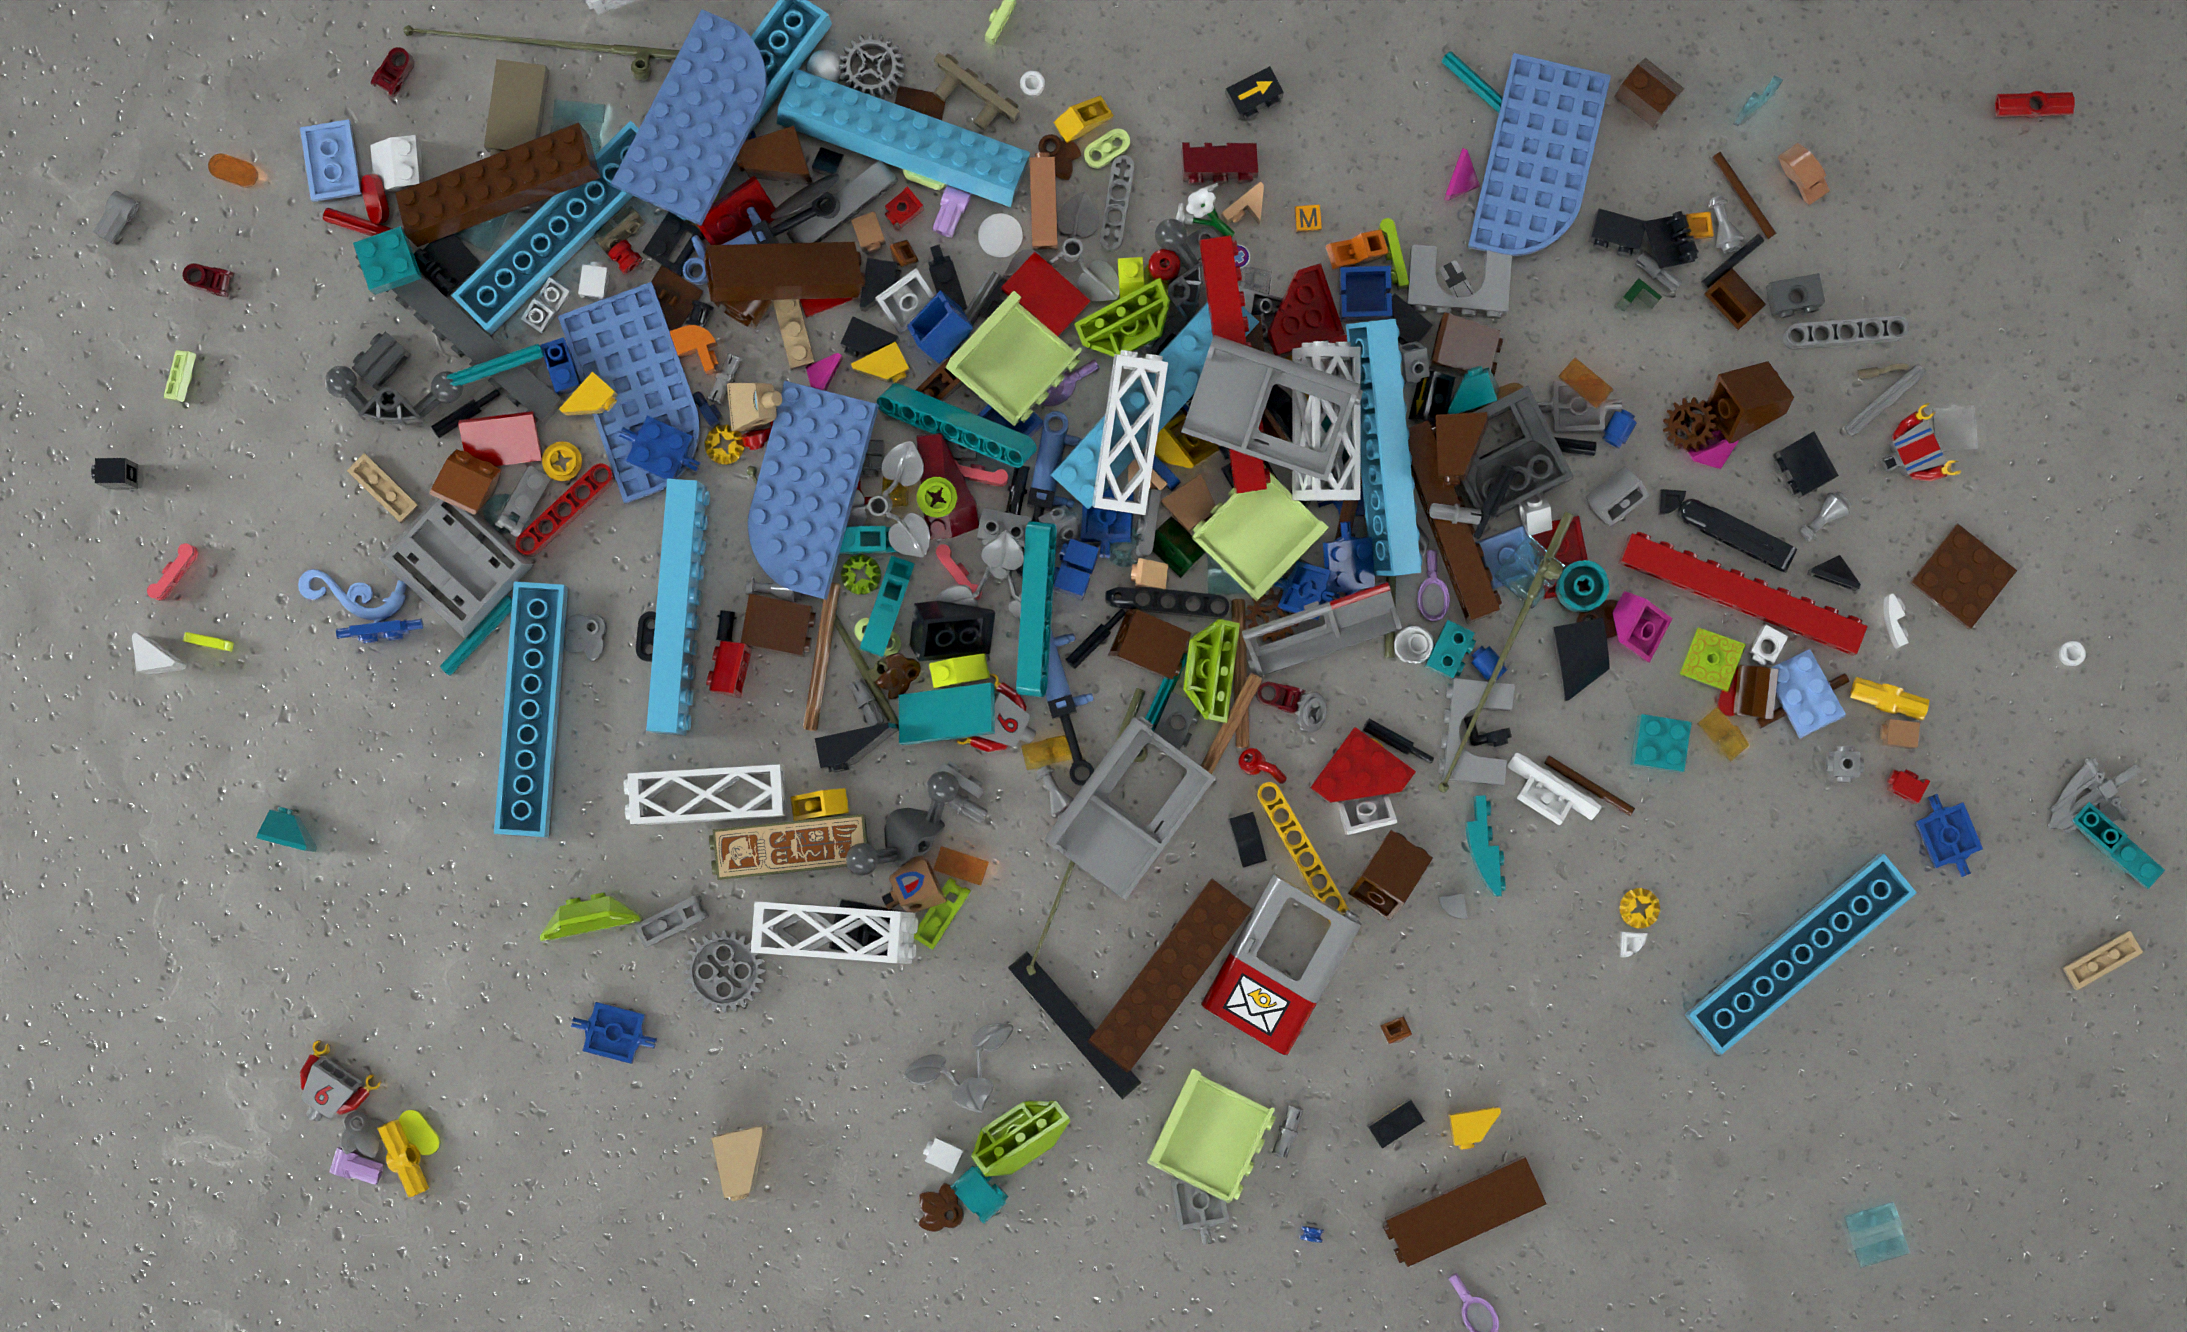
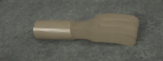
M1901 363L1879 369L1878 367L1857 370L1858 378L1861 380L1879 377V374L1893 370H1907L1909 365Z

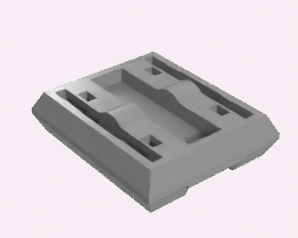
M436 497L383 553L379 560L461 636L466 638L512 590L514 581L518 582L531 569L533 564L478 513L474 515L452 505L481 531L476 537L444 509L448 502ZM453 519L455 522L450 526L447 522ZM485 536L515 563L511 569L481 542ZM400 555L432 583L429 588L423 585L413 573L409 572L397 560ZM408 558L412 559L413 561H414L416 558H418L419 561H418L416 564H414V563H413L411 560H409ZM499 561L501 564L496 569L491 563L495 565ZM439 589L467 615L464 620L454 614L433 592ZM463 599L465 603L460 607L455 601L460 603Z

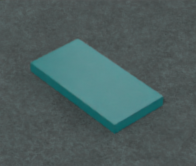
M992 683L899 695V744L901 745L995 734L994 684Z

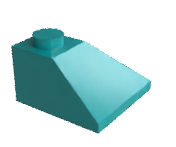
M1477 366L1468 370V374L1464 375L1450 400L1448 414H1457L1498 401L1500 389L1489 367L1483 369L1482 366Z
M278 806L277 811L269 810L257 833V839L304 851L316 852V844L301 818L292 815V809Z

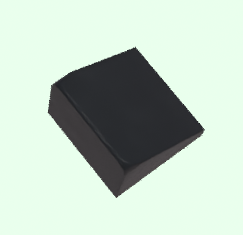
M820 147L811 168L813 171L827 176L838 174L844 154Z

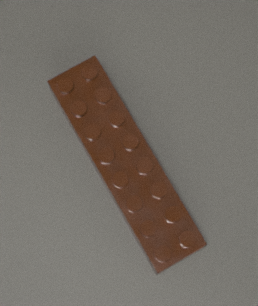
M578 122L395 192L405 236L416 247H420L601 177L590 136Z
M1429 421L1409 427L1408 446L1412 455V464L1410 465L1411 476L1414 479L1415 489L1465 621L1469 624L1494 615L1500 610L1499 605L1502 604L1498 591H1493L1490 581H1493V577L1489 567H1484L1481 559L1484 557L1483 550L1479 543L1475 544L1473 534L1475 530L1473 524L1463 522L1453 524L1449 520L1431 518L1429 514L1431 504L1433 503L1451 506L1459 504L1460 507L1466 508L1462 496L1457 497L1455 492L1456 486H1445V483L1439 480L1435 425L1430 426Z
M1213 878L1210 879L1087 1042L1126 1072L1131 1071L1251 912L1252 908Z

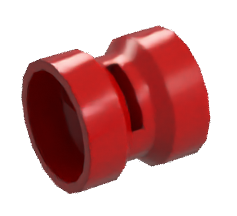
M627 239L620 241L608 253L611 260L619 264V269L623 274L631 272L643 260L638 252H634L631 249L632 245Z

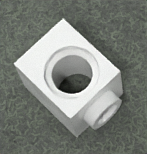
M590 262L589 265L582 264L578 292L581 298L592 300L607 298L610 271L607 267H604L605 264L599 262Z
M1543 492L1519 503L1520 521L1528 536L1552 530L1551 507Z
M1764 625L1761 627L1748 653L1753 656L1752 660L1762 666H1765L1766 663L1771 665L1777 659L1788 636L1768 625ZM1763 640H1767L1772 644V652L1770 654L1762 651L1761 643Z
M936 1137L934 1142L929 1140L923 1154L927 1155L925 1162L953 1174L964 1149Z

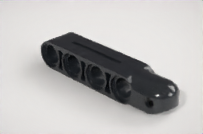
M1687 499L1679 507V517L1686 525L1778 571L1787 573L1797 552V548L1699 500Z
M1116 587L1106 591L1105 602L1111 607L1138 609L1142 612L1222 619L1229 611L1228 600L1224 596L1150 587H1139L1137 589ZM1140 593H1146L1150 597V602L1145 606H1141L1136 602V596ZM1120 594L1121 598L1116 599L1114 596ZM1169 595L1174 598L1175 605L1172 608H1164L1161 605V599L1164 596ZM1190 598H1195L1199 601L1200 608L1196 611H1190L1186 607V601ZM1214 601L1224 603L1225 610L1222 613L1216 614L1211 610V604Z

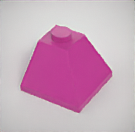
M1626 591L1623 592L1613 611L1619 642L1650 663L1673 618L1647 599Z

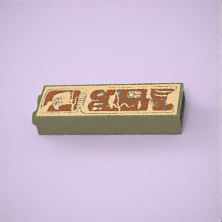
M865 814L713 829V835H709L710 850H715V860L711 861L713 876L717 875V880H729L848 867L846 855L849 849L858 843L868 844Z

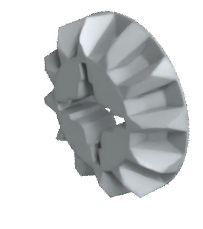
M1309 692V694L1302 696L1301 702H1297L1299 709L1295 712L1298 715L1296 723L1300 725L1301 730L1315 732L1325 721L1327 704L1320 693Z

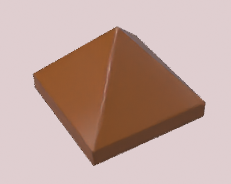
M908 240L890 245L893 261L897 262L899 266L904 267L919 262Z
M1404 1016L1380 1025L1388 1044L1401 1042L1412 1035Z

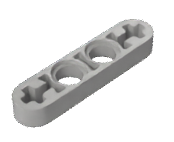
M1126 155L1116 157L1111 168L1100 234L1101 247L1107 252L1117 251L1123 241L1134 175V162ZM1122 161H1125L1127 166L1130 167L1124 173V179H1129V182L1122 179L1113 180L1114 177L1119 178L1120 168L1116 167V165H1121ZM1116 185H1122L1126 189V195L1122 198H1117L1112 194V189ZM1117 209L1122 213V219L1119 222L1109 220L1108 213L1111 210ZM1106 225L1112 228L1121 227L1120 231L1115 229L1114 238L1118 242H1114L1113 246H1108V242L1104 240V238H1109L1110 228L1105 229Z

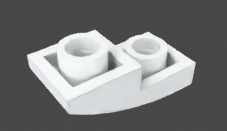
M549 277L537 298H533L521 320L540 333H543L559 312L572 290L554 277Z
M1893 593L1884 598V617L1890 640L1896 649L1909 643L1907 640L1909 635L1905 626L1897 621L1906 616L1904 613L1905 605L1899 596L1896 597Z

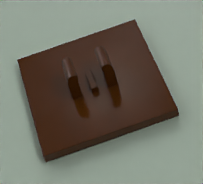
M904 86L898 88L895 104L939 120L943 118L946 101L944 102L939 99L933 92Z
M661 265L651 282L654 285L670 330H675L682 327L693 309L692 301H698L704 291Z

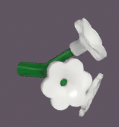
M1218 183L1202 188L1188 197L1189 204L1186 206V210L1189 214L1184 212V203H1179L1176 220L1183 224L1192 225V223L1214 226L1224 236L1231 235V238L1235 234L1219 218L1213 205L1216 196L1212 191L1219 186ZM1207 214L1211 220H1205L1200 218Z

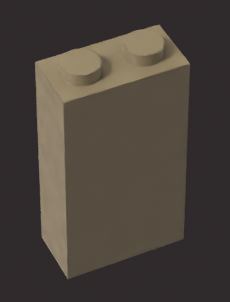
M496 59L484 148L487 152H490L491 156L540 137L549 78V69L546 65Z

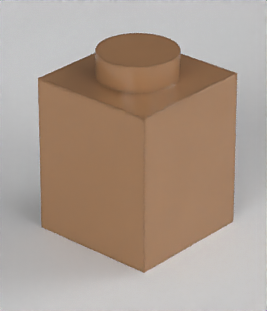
M875 211L851 219L862 252L868 251V253H873L881 250V245L886 244Z
M1893 719L1885 720V724H1882L1879 734L1880 739L1883 740L1882 746L1908 749L1918 748L1920 723Z

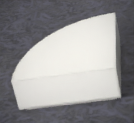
M1621 932L1620 957H1628L1637 953L1645 944L1648 933Z

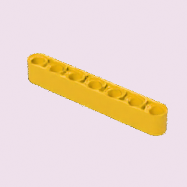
M1272 782L1263 783L1257 791L1258 801L1313 896L1324 903L1330 896L1337 898L1339 906L1336 910L1345 913L1349 908L1281 790ZM1271 787L1275 790L1276 795L1272 801L1263 799L1261 795L1263 788ZM1277 809L1286 810L1288 813L1286 822L1279 823L1275 820L1274 813ZM1290 831H1297L1300 834L1301 840L1297 845H1292L1287 841V834ZM1307 852L1313 856L1311 866H1302L1299 861L1302 853ZM1317 874L1323 875L1326 879V885L1322 889H1317L1313 886L1312 879Z

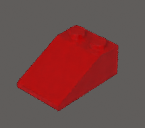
M720 641V646H715L712 661H716L714 670H710L707 676L706 685L710 686L709 691L741 699L752 649L743 643Z

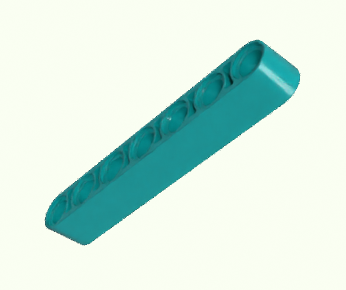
M898 383L892 384L877 398V404L882 413L932 434L942 433L944 438L1016 468L1021 467L1037 450L1035 441L1025 434Z
M1029 521L1026 526L1016 680L1018 695L1044 697L1047 691L1057 528L1054 523Z

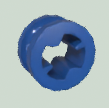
M1302 1226L1301 1229L1304 1233L1300 1235V1239L1322 1243L1323 1239L1320 1236L1324 1233V1229Z

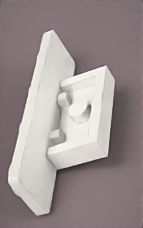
M1516 753L1507 764L1509 769L1527 779L1517 799L1559 826L1564 821L1570 808L1590 820L1602 808L1593 798L1580 793L1571 784L1558 779L1549 770L1541 768L1524 755Z

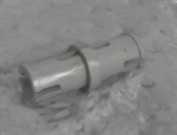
M727 353L720 373L717 372L715 375L716 382L707 398L714 403L717 402L719 405L723 404L728 392L727 384L735 382L733 378L742 362L740 357Z
M1288 1105L1282 1126L1278 1128L1279 1135L1272 1151L1273 1154L1288 1158L1294 1137L1298 1135L1297 1128L1304 1112L1303 1109Z

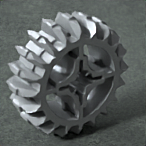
M869 33V40H865L863 35H859L860 43L857 44L852 39L850 43L853 48L845 46L843 49L847 55H840L839 57L845 63L839 65V69L844 70V73L840 75V79L846 81L844 84L846 87H853L857 91L874 97L875 94L879 93L880 98L885 99L884 91L887 90L892 95L894 91L891 86L900 87V82L896 78L904 79L905 77L904 73L899 71L906 68L905 63L900 62L904 59L903 53L896 54L900 48L898 45L891 47L892 39L888 38L883 43L882 34L878 35L877 40H874L873 33ZM877 49L883 51L884 53H879L877 55L872 56L869 55L865 50ZM859 56L862 66L858 69V73L853 76L852 64L855 58ZM891 59L892 70L890 75L885 78L881 70L886 65V61ZM866 60L872 65H876L878 74L871 68L868 69ZM872 78L879 84L866 85L859 81Z

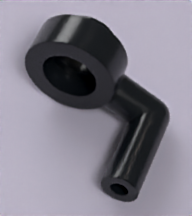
M1473 716L1464 718L1467 729ZM1475 723L1469 740L1473 746L1493 742V746L1496 747L1508 744V738H1511L1512 734L1509 727L1478 735Z

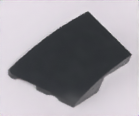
M1603 618L1552 628L1557 649L1556 655L1564 701H1569L1610 669Z
M840 898L837 907L906 912L892 908L888 910L887 907ZM835 914L834 924L850 915ZM882 917L884 920L890 923L889 917ZM867 923L846 933L863 947L884 937ZM833 941L830 942V949L845 951ZM888 950L882 952L879 955L887 956Z

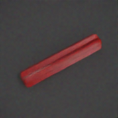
M326 208L323 213L324 221L369 236L393 229L331 208Z

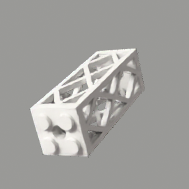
M1314 341L1313 343H1302L1301 348L1292 349L1293 362L1329 374L1332 373V375L1360 384V347H1351V342L1328 343V341ZM1322 361L1329 362L1326 368ZM1292 389V443L1306 448L1309 447V449L1321 453L1325 452L1340 412V406L1309 395L1307 400L1303 392ZM1360 403L1359 405L1354 404L1333 462L1327 480L1331 489H1322L1326 482L1324 480L1292 470V500H1360ZM1326 414L1332 423L1327 433L1324 432L1321 426ZM1344 446L1350 456L1345 467L1342 461Z
M1121 350L1120 355L1114 354L1092 506L1094 508L1145 515L1168 362L1162 361L1163 356L1146 354L1144 359L1137 358L1138 352ZM1122 368L1132 370L1119 386ZM1146 372L1156 373L1154 391ZM1139 376L1150 404L1130 426L1119 399ZM1116 410L1125 434L1109 452ZM1150 417L1143 457L1134 435ZM1129 443L1140 469L1120 492L1109 465ZM1105 477L1115 498L1103 497ZM1140 484L1137 502L1126 500Z
M780 764L628 773V779H624V793L629 795V804L625 805L626 820L630 821L631 825L635 826L787 817L785 767ZM770 774L771 787L750 775ZM725 777L707 790L685 780L691 778ZM741 778L766 790L740 809L716 796ZM660 780L646 790V782L644 781ZM675 782L700 794L675 812L651 800ZM772 799L771 810H756ZM709 800L732 811L690 814ZM647 806L666 816L648 817Z
M755 902L751 953L912 964V959L916 956V945L913 942L914 933L918 930V919L915 918L916 913ZM780 910H788L780 915ZM820 913L847 914L850 916L833 924ZM794 914H797V915H795L794 917H792V918H790V919L784 921L783 923L779 924V923L782 922L783 920H785V919L791 917V916L794 915ZM882 917H889L890 923H888ZM801 919H804L820 931L803 942H800L785 930V928ZM867 923L884 937L863 947L846 933ZM779 934L782 935L784 938H786L788 941H790V942H791L792 944H794L795 946H792L790 943H788L786 940H784L782 937H780ZM833 941L848 953L817 951V949ZM778 943L784 948H778ZM888 950L887 956L879 955L882 952Z

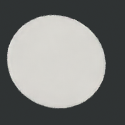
M1003 213L987 217L980 225L978 231V240L982 249L987 254L998 258L1007 257L1015 253L1023 239V232L1019 222L1014 217Z

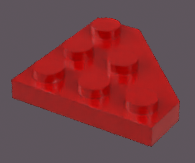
M1321 263L1296 271L1267 331L1274 355L1276 356L1291 352L1293 348H1301L1302 343L1327 341L1328 338L1345 334Z
M1354 727L1310 789L1329 803L1402 792L1416 771Z

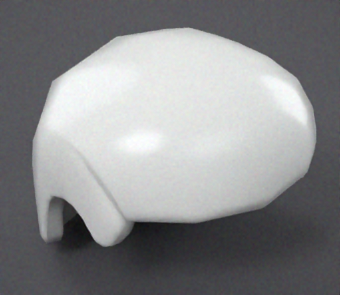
M821 49L810 56L806 63L805 72L837 83L840 81V75L844 73V70L839 69V65L845 63L839 59L840 54L832 49Z
M1421 626L1406 627L1397 634L1394 641L1395 653L1403 662L1417 664L1424 662L1430 657L1435 647L1433 636L1426 628Z

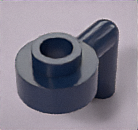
M695 392L693 397L696 404L699 406L711 428H714L721 423L718 419L722 417L720 411L715 404L710 406L701 392Z

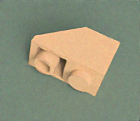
M1138 558V564L1132 565L1131 581L1136 582L1135 588L1165 589L1168 564Z

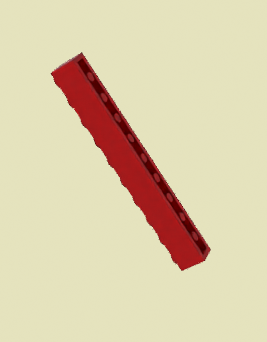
M1231 235L1199 240L1212 335L1252 347L1251 342H1246L1245 332H1249L1247 316L1243 317L1241 307L1245 306V296L1243 291L1239 292L1238 281H1242L1240 266H1235L1234 256H1238L1236 240L1232 241ZM1261 419L1259 431L1263 433V423ZM1229 449L1235 493L1267 489V484L1271 483L1269 468L1264 469L1263 460Z
M1637 532L1636 534L1632 533L1629 535L1618 564L1848 655L1854 656L1858 653L1868 627L1862 624V619L1852 615H1848L1846 618L1838 614L1839 610L1829 606H1825L1823 609L1816 606L1815 601L1810 598L1801 596V599L1791 596L1792 592L1787 589L1778 587L1775 590L1768 587L1769 583L1764 580L1754 578L1752 581L1745 578V573L1739 570H1724L1721 568L1720 563L1707 559V562L1697 559L1698 555L1693 552L1684 550L1681 553L1674 550L1675 546L1668 542H1653L1650 540L1651 536L1645 533Z

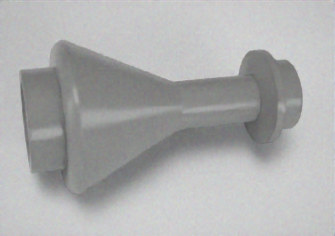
M1723 196L1710 199L1708 208L1715 210L1719 222L1716 248L1722 249L1723 253H1731L1743 247L1741 242L1745 239V236L1728 220L1724 205L1728 203L1727 199H1724Z
M1839 491L1835 494L1828 493L1820 515L1808 527L1804 524L1801 525L1802 529L1799 532L1809 542L1812 539L1816 540L1815 533L1825 523L1850 514L1848 508L1852 506L1851 502Z
M754 577L746 581V595L772 593L784 601L794 603L795 600L802 599V593L788 590L776 582L756 583Z
M1046 765L1036 771L1038 775L1036 778L1037 780H1044L1050 791L1051 816L1053 818L1058 817L1059 819L1074 798L1058 787L1051 774L1055 769L1051 768L1050 765Z

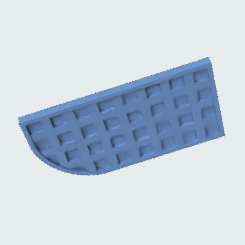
M701 9L611 182L613 187L700 226L702 225L766 99L767 72L764 60L755 42L741 27Z
M1513 53L1468 248L1522 256L1546 248L1569 229L1581 207L1611 75Z
M652 282L558 316L581 383L591 372H594L618 394L615 398L617 400L616 404L609 411L604 410L601 414H593L625 504L666 489L667 480L626 462L632 449V442L619 437L623 427L637 433L642 428L646 417L650 416L694 437L688 449V457L692 459L700 436L699 411L681 360L677 355ZM683 466L677 472L674 479H678L687 467Z
M784 381L781 392L782 403L776 410L777 417L772 425L748 515L749 540L752 551L761 568L776 583L788 590L827 600L879 405Z

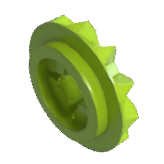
M941 477L927 479L920 485L917 492L919 508L926 515L936 518L948 515L955 508L958 498L952 483ZM943 488L941 497L944 498L946 503L937 502L931 507L934 498L931 497L928 491L938 493Z
M860 554L850 557L843 564L841 579L843 585L850 592L864 595L872 592L878 586L881 579V570L878 563L872 557ZM867 565L865 574L870 578V581L861 578L855 584L857 575L852 571V568L861 570L862 567L864 568Z

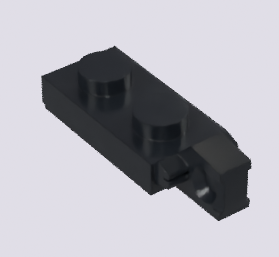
M940 244L930 247L934 260L928 262L929 271L936 293L941 290L960 305L963 310H966L967 304L953 260L951 261L950 255L943 257Z

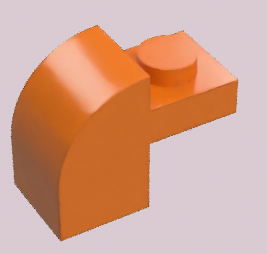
M1382 229L1360 233L1352 239L1330 243L1325 246L1332 270L1339 269L1340 267L1364 265L1389 253Z
M687 325L669 331L680 359L698 353L705 373L710 375L717 372L715 365L719 363L715 351H709V348L718 346L708 330L697 325Z

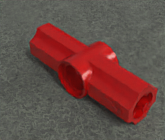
M2033 91L2032 93L1997 94L1995 100L1997 117L2026 116L2028 118H2036L2038 116L2072 115L2075 107L2073 92L2043 93L2042 91ZM2031 99L2039 103L2040 108L2038 110L2030 106Z

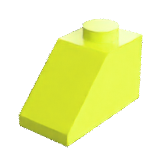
M1143 257L1118 258L1120 299L1144 286Z
M985 654L929 663L934 688H948L990 678Z

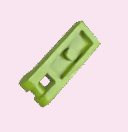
M1385 218L1381 221L1378 230L1382 229L1389 252L1385 255L1386 261L1390 260L1392 265L1391 283L1392 285H1397V290L1406 289L1409 286V280L1395 223L1392 219Z
M951 877L945 883L942 891L945 898L949 892L958 898L954 903L946 899V902L930 907L920 922L917 932L914 933V939L934 950L971 892L967 887L962 888L957 885L956 880Z

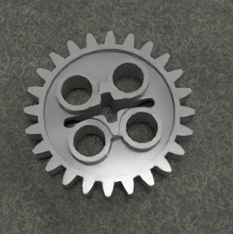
M726 930L722 931L721 937H718L716 932H712V940L707 936H703L704 944L695 942L694 944L698 950L696 952L688 951L693 958L692 960H684V963L690 965V969L683 971V973L690 975V978L685 980L684 983H692L693 987L689 989L688 993L697 992L694 1001L704 999V1008L711 1003L712 1011L714 1012L718 1009V1006H721L722 1012L726 1013L729 1005L733 1011H737V1003L744 1008L746 1007V998L751 1001L755 1000L751 994L753 991L761 992L756 985L757 983L765 982L759 978V974L766 972V970L759 968V965L765 962V960L756 958L759 953H751V942L747 945L745 944V935L738 940L737 932L733 931L730 937H728ZM723 946L728 947L731 951V956L726 961H722L718 957V951ZM709 955H712L722 967L729 966L728 973L741 984L740 988H737L727 976H719L721 970L708 959ZM705 964L710 965L713 969V975L709 979L703 978L700 974V969ZM740 964H745L749 969V974L744 979L736 975V968ZM722 982L728 983L731 987V992L726 997L721 996L718 992V986Z

